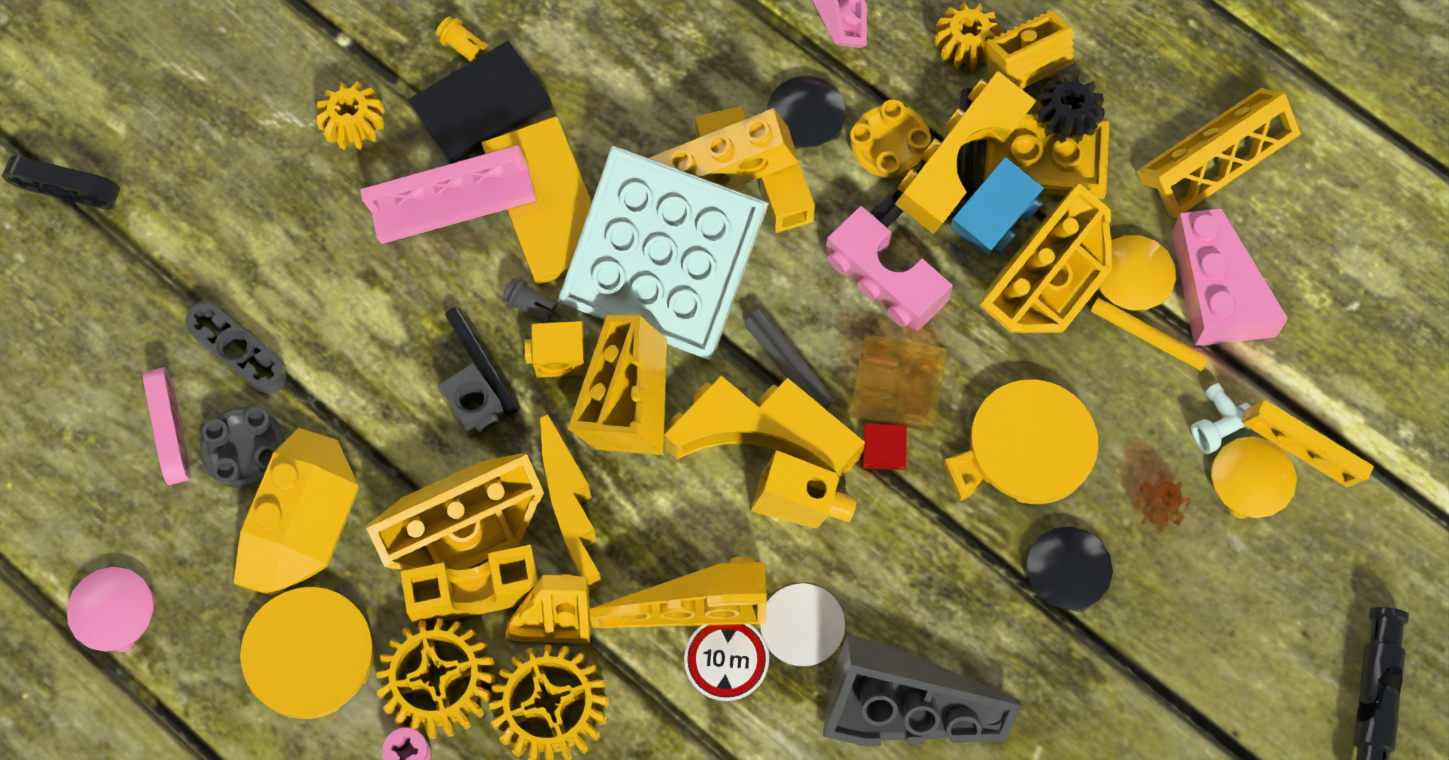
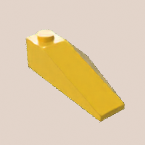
M747 556L734 557L730 559V563H720L590 608L589 618L592 628L766 624L765 562H756L755 558Z

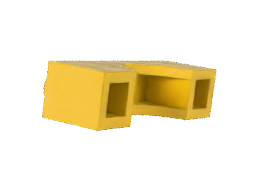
M998 71L989 82L981 78L967 96L973 102L968 110L964 112L958 108L944 126L950 132L942 143L935 138L920 157L927 162L921 171L917 173L911 169L897 187L903 194L895 205L932 234L944 223L966 194V190L959 179L956 166L960 147L971 141L984 139L1003 143L1036 102L1034 98Z

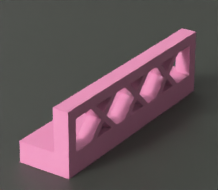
M518 145L360 189L362 201L372 213L376 237L381 244L537 201L529 164Z

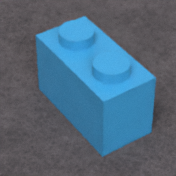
M1005 157L952 219L950 228L987 259L995 249L999 253H1003L1017 235L1012 231L1021 219L1028 223L1043 205L1038 198L1044 187Z

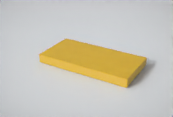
M556 116L481 142L485 154L518 145L529 164L537 201L507 209L536 286L567 275L592 204L559 119Z

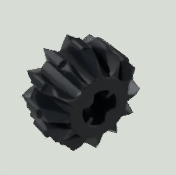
M1063 74L1057 78L1056 83L1047 81L1043 86L1040 96H1037L1035 107L1038 110L1036 121L1037 124L1046 125L1044 129L1046 137L1057 133L1059 134L1060 144L1066 141L1067 136H1071L1078 144L1082 141L1084 134L1092 137L1096 133L1097 124L1103 121L1105 111L1102 108L1104 102L1103 94L1094 93V81L1084 85L1081 83L1079 74L1073 78V81H1068Z

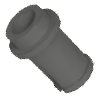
M512 279L502 297V300L508 303L507 308L512 310L516 307L541 321V323H548L551 316L547 311L538 306L554 314L558 301L552 300L530 288L524 279L521 281Z

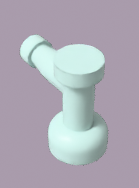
M1219 383L1209 387L1205 393L1211 401L1213 400L1223 419L1215 423L1203 419L1191 425L1193 439L1198 448L1205 454L1218 450L1221 446V438L1243 427L1250 429L1242 424L1241 419L1246 409L1251 407V405L1245 402L1236 407L1233 401L1224 393V389Z

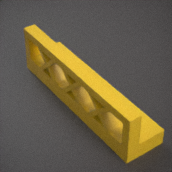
M1260 88L1138 169L1137 174L1142 185L1158 189L1168 215L1177 218L1180 213H1185L1301 135L1286 94ZM1279 115L1285 130L1273 138L1267 137L1266 134L1271 119ZM1246 136L1253 137L1249 154L1242 159L1235 158L1239 141ZM1214 157L1222 158L1218 175L1211 180L1203 179L1208 161ZM1183 178L1191 179L1186 197L1177 202L1171 186Z

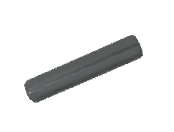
M757 309L749 314L745 319V327L784 376L789 378L823 408L827 409L830 407L833 400L832 395L764 310Z

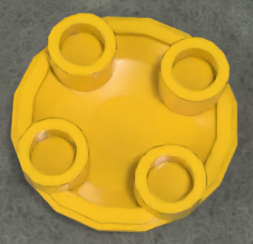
M894 99L888 100L883 105L865 112L855 123L850 133L852 153L859 165L871 174L885 178L907 175L911 169H914L923 160L920 157L931 144V134L923 118L909 107H905L902 102Z
M1124 235L1111 240L1112 271L1099 287L1102 295L1106 297V302L1121 310H1148L1166 302L1176 282L1175 263L1169 252L1157 241L1141 235Z
M1254 436L1237 438L1223 446L1211 464V478L1214 491L1223 504L1228 507L1229 512L1236 518L1272 516L1284 509L1295 494L1297 476L1294 464L1284 449L1270 440Z

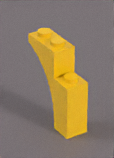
M720 376L712 385L709 382L704 384L693 398L694 404L684 415L681 412L674 415L664 429L665 449L677 460L707 447L724 444H752L782 451L839 475V481L863 456L865 445L861 438L789 378L779 387L772 385L760 398L758 403L760 407H758L724 377Z

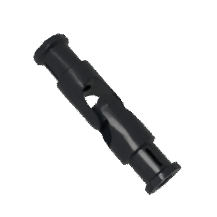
M1373 607L1370 608L1369 619L1372 620L1370 643L1364 646L1359 705L1353 745L1357 748L1356 760H1389L1390 753L1395 751L1400 693L1406 655L1405 649L1402 648L1404 625L1408 624L1409 613L1396 608Z

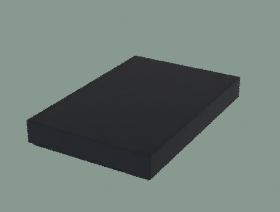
M509 41L407 99L410 109L449 164L459 161L482 147L481 142L501 136L552 105L551 98Z

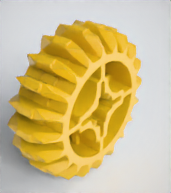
M437 618L434 623V630H429L427 623L424 620H420L418 622L420 633L413 635L411 630L406 627L402 630V634L406 639L403 644L394 639L390 640L389 646L395 652L394 656L388 654L380 655V662L389 669L376 672V679L386 684L377 690V695L380 699H390L386 702L383 709L387 715L398 713L394 721L398 727L402 728L411 721L410 728L421 733L426 725L428 737L435 739L438 735L439 726H443L446 735L451 737L455 733L453 723L459 721L461 726L467 730L471 727L470 721L466 717L467 714L472 712L479 718L484 715L483 709L477 702L478 700L491 702L493 699L491 692L482 687L496 684L497 679L495 675L485 673L495 667V662L492 657H483L489 650L484 641L474 644L477 634L473 629L461 635L462 625L460 622L454 621L448 631H446L444 620ZM436 647L453 648L464 654L469 661L460 664L457 660L443 661L437 654ZM421 652L422 662L420 667L416 671L406 674L407 679L402 680L407 665ZM432 661L442 674L439 684L441 695H439L436 688L430 682L433 679L432 672H434ZM471 676L468 688L463 696L451 705L450 695L455 686L464 683L466 677ZM414 693L415 696H432L437 711L418 709L405 700L404 695Z
M550 644L544 645L543 657L538 658L535 650L528 648L526 654L529 661L524 664L517 656L512 657L511 662L516 671L512 674L506 669H501L498 673L500 678L507 683L506 686L496 684L491 687L492 694L502 698V700L489 703L490 712L501 714L491 721L494 730L506 729L499 737L501 743L508 745L516 740L512 749L516 757H520L527 748H530L528 760H539L541 752H545L546 760H556L555 753L560 751L564 760H573L569 748L574 745L582 754H585L588 751V747L583 740L585 735L595 741L600 738L599 731L592 726V723L604 725L608 720L607 715L597 711V709H604L610 705L608 697L597 695L607 688L604 679L593 680L599 672L597 666L592 664L582 669L586 661L585 655L582 653H578L569 661L570 650L567 646H562L558 657H554ZM545 673L565 674L573 678L580 686L571 688L570 685L564 687L554 686L549 683ZM533 678L535 686L533 695L530 699L521 703V708L514 710L517 694L523 685ZM543 687L546 688L549 697L551 696L554 702L561 701L560 704L555 703L557 708L554 711L557 719L556 723L553 722L550 713H547L544 707L538 708L539 705L544 706L542 702L545 698L542 691ZM585 699V707L581 718L572 729L566 732L564 727L566 713L570 709L577 707L578 701ZM524 721H528L529 724L535 722L545 723L550 727L553 737L541 738L533 736L521 729L518 724Z

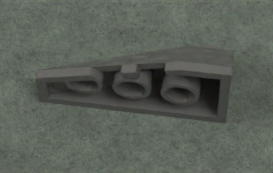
M847 635L833 671L823 737L862 746H881V741L907 740L908 745L923 744L922 739L948 738L952 743L1006 741L1021 703L1016 698L893 646Z

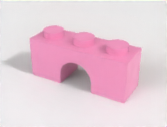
M860 206L827 238V260L840 274L847 273L857 282L858 289L865 297L872 301L877 299L885 306L888 315L897 325L903 328L907 326L916 334L949 302L953 285L923 259L905 272H893L886 269L880 263L879 258L889 249L891 231L865 208Z

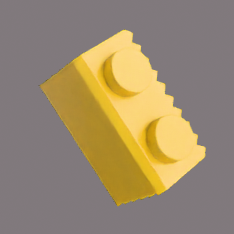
M1047 10V14H1041L1040 17L1027 20V24L1021 23L1020 27L1014 26L1013 30H1007V33L994 36L993 40L987 39L988 80L990 81L998 71L1024 90L1025 87L1043 78L1052 77L1059 70L1074 64L1072 59L1074 57L1072 53L1074 51L1072 47L1074 45L1072 41L1074 39L1072 35L1074 31L1072 27L1054 11Z

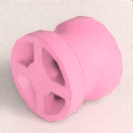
M409 727L399 728L392 731L383 744L384 760H432V750L420 732ZM407 742H408V746L405 747V748H403V750H397V749H401L403 746L407 745Z

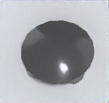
M233 408L216 416L215 419L207 421L203 426V437L200 443L201 461L208 474L222 485L237 489L255 487L261 483L273 453L285 442L284 434L277 421L269 416L263 408Z

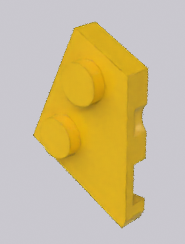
M570 574L543 575L508 621L506 641L590 644L591 621L589 618L588 577Z

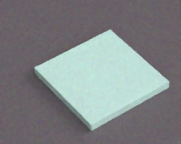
M612 146L558 302L605 320L607 314L640 315L667 338V344L712 360L769 203L617 146Z

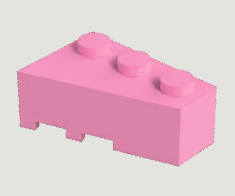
M1212 209L1180 213L1171 235L1194 346L1277 337L1288 318L1223 210Z

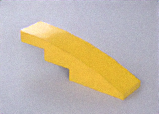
M547 414L540 418L543 463L551 503L568 555L578 575L588 577L589 592L602 586L600 573L585 547L597 541L595 530L580 503L591 498L589 484Z

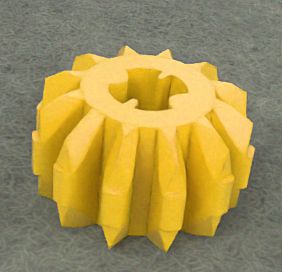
M965 1L960 5L959 11L949 7L945 12V17L940 18L936 24L935 46L937 49H941L942 61L954 59L956 70L961 67L962 63L968 64L972 72L977 68L978 62L987 66V39L993 40L994 36H1000L1002 33L1001 24L995 23L996 16L994 11L983 14L981 3L975 9H969Z
M340 81L339 91L333 92L326 89V100L317 102L316 109L319 115L317 116L316 123L319 130L323 131L325 140L330 144L337 141L339 147L345 150L350 143H354L355 147L361 150L362 140L367 139L375 142V131L384 130L385 123L382 116L385 109L383 103L377 100L376 92L371 87L364 90L362 84L356 81L351 88H347Z

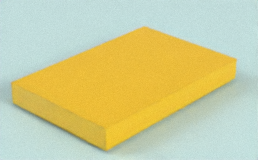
M1026 114L1003 143L986 140L983 183L1006 157L1044 187L1041 194L1066 196L1076 184L1080 183L1095 197L1104 199L1107 187L1109 121L1103 120L1097 124L1096 133L1092 137L1084 134L1082 141L1078 144L1071 136H1067L1066 141L1060 144L1059 134L1054 133L1046 137L1044 132L1046 125L1037 124L1036 114Z

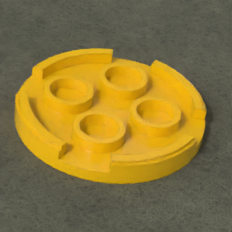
M1019 380L1003 385L984 400L971 425L970 450L972 451L973 462L978 472L987 484L990 482L1002 493L1015 498L1017 502L1048 504L1066 498L1075 492L1086 480L1097 459L1098 434L1091 414L1074 394L1051 382Z
M318 587L297 588L274 597L254 615L245 631L241 644V668L252 693L274 712L295 719L324 717L338 711L367 682L374 662L373 635L360 610L343 595Z

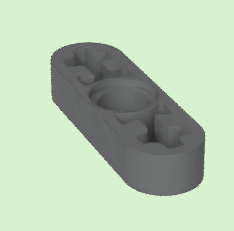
M204 302L193 306L189 310L185 322L192 337L251 388L261 394H273L283 387L287 374L280 359L219 307L212 303ZM202 318L206 320L212 319L221 333L216 337L207 327L201 328L199 321ZM235 339L246 341L247 349L244 354L236 358L225 355V348L229 342ZM256 359L258 364L264 369H271L274 376L271 379L261 378L251 363Z

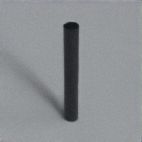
M458 306L449 309L445 313L447 320L477 369L500 400L505 415L510 416L520 409V405Z

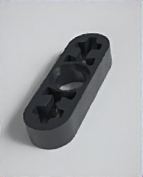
M16 155L9 157L2 174V178L6 182L20 189L106 210L113 209L120 192V187L105 177Z

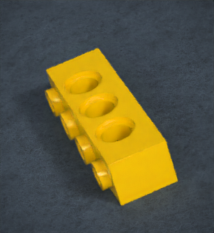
M774 108L649 158L730 189L799 163L789 128Z

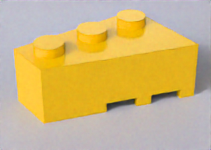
M607 314L568 429L595 450L663 455L667 338L640 315Z

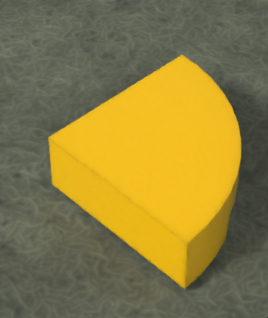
M971 450L945 459L944 466L959 500L962 501L976 491L975 489L979 487L978 485L983 481V478L973 462Z

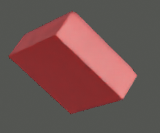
M864 424L863 469L905 470L907 425Z

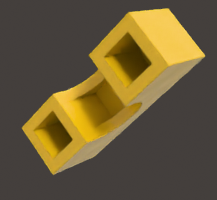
M531 544L487 553L489 560L486 563L470 569H449L443 562L400 571L406 610L414 627H418L420 620H424L427 625L435 623L437 618H442L445 622L520 606L540 580Z

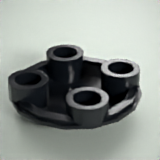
M813 76L794 77L781 83L771 94L767 105V110L774 108L788 126L795 149L800 147H818L838 138L842 133L846 118L845 101L838 89L828 81Z
M1072 526L1054 528L1041 535L1030 548L1026 563V579L1030 589L1051 606L1075 612H1083L1090 605L1098 602L1109 589L1113 574L1111 556L1102 541L1089 531Z

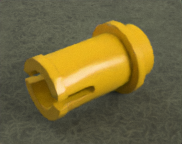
M449 16L437 28L436 35L440 38V43L443 46L450 45L468 59L469 62L481 57L487 51L488 44L463 27V21L459 18L453 19Z

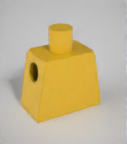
M776 450L761 473L750 511L802 526L818 528L828 516L849 523L856 508L857 498L836 492L839 481L838 474Z

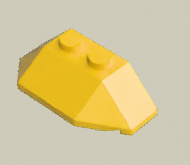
M1076 184L1035 228L993 280L979 306L1010 333L1064 332L1112 271V247L1109 226L1111 222V209L1082 184Z
M298 428L273 453L240 531L233 582L235 585L276 597L329 566L360 489L338 440Z
M526 452L481 461L402 497L366 525V529L384 567L404 571L444 562L445 566L449 569H468L487 560V553L511 549L520 544L544 491Z

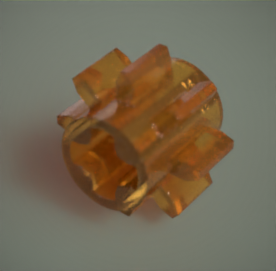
M1160 475L1154 486L1144 481L1139 489L1145 497L1137 498L1133 504L1134 508L1142 509L1144 517L1141 523L1143 525L1148 522L1156 524L1160 532L1164 531L1170 520L1174 524L1180 525L1185 517L1179 510L1186 509L1191 502V499L1182 497L1180 489L1183 483L1181 481L1176 484L1167 482L1164 475ZM1156 497L1162 498L1163 505L1169 506L1168 509H1163L1161 502L1155 501Z

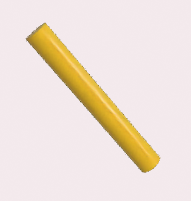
M1099 297L1090 311L1201 372L1210 358Z

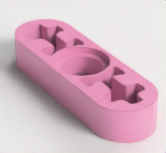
M166 367L143 372V382L163 477L167 485L188 481L191 479L190 467L170 375Z

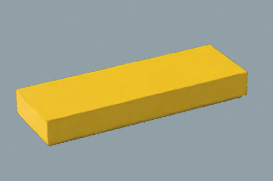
M1265 399L1247 408L1241 419L1242 424L1346 488L1369 479L1374 468L1373 465Z

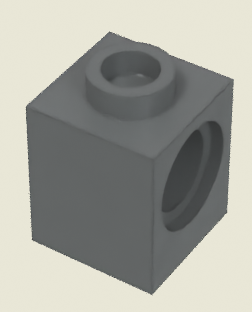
M474 363L437 385L443 401L469 438L478 433L479 435H484L491 432L499 425L500 419L505 417L500 400ZM480 398L484 400L482 406L476 410L464 409L465 403L470 399Z

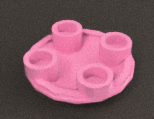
M119 567L98 569L83 578L72 591L67 606L68 625L75 638L90 649L104 652L113 650L125 652L134 645V642L148 628L156 603L155 595L148 587L146 581L132 570Z

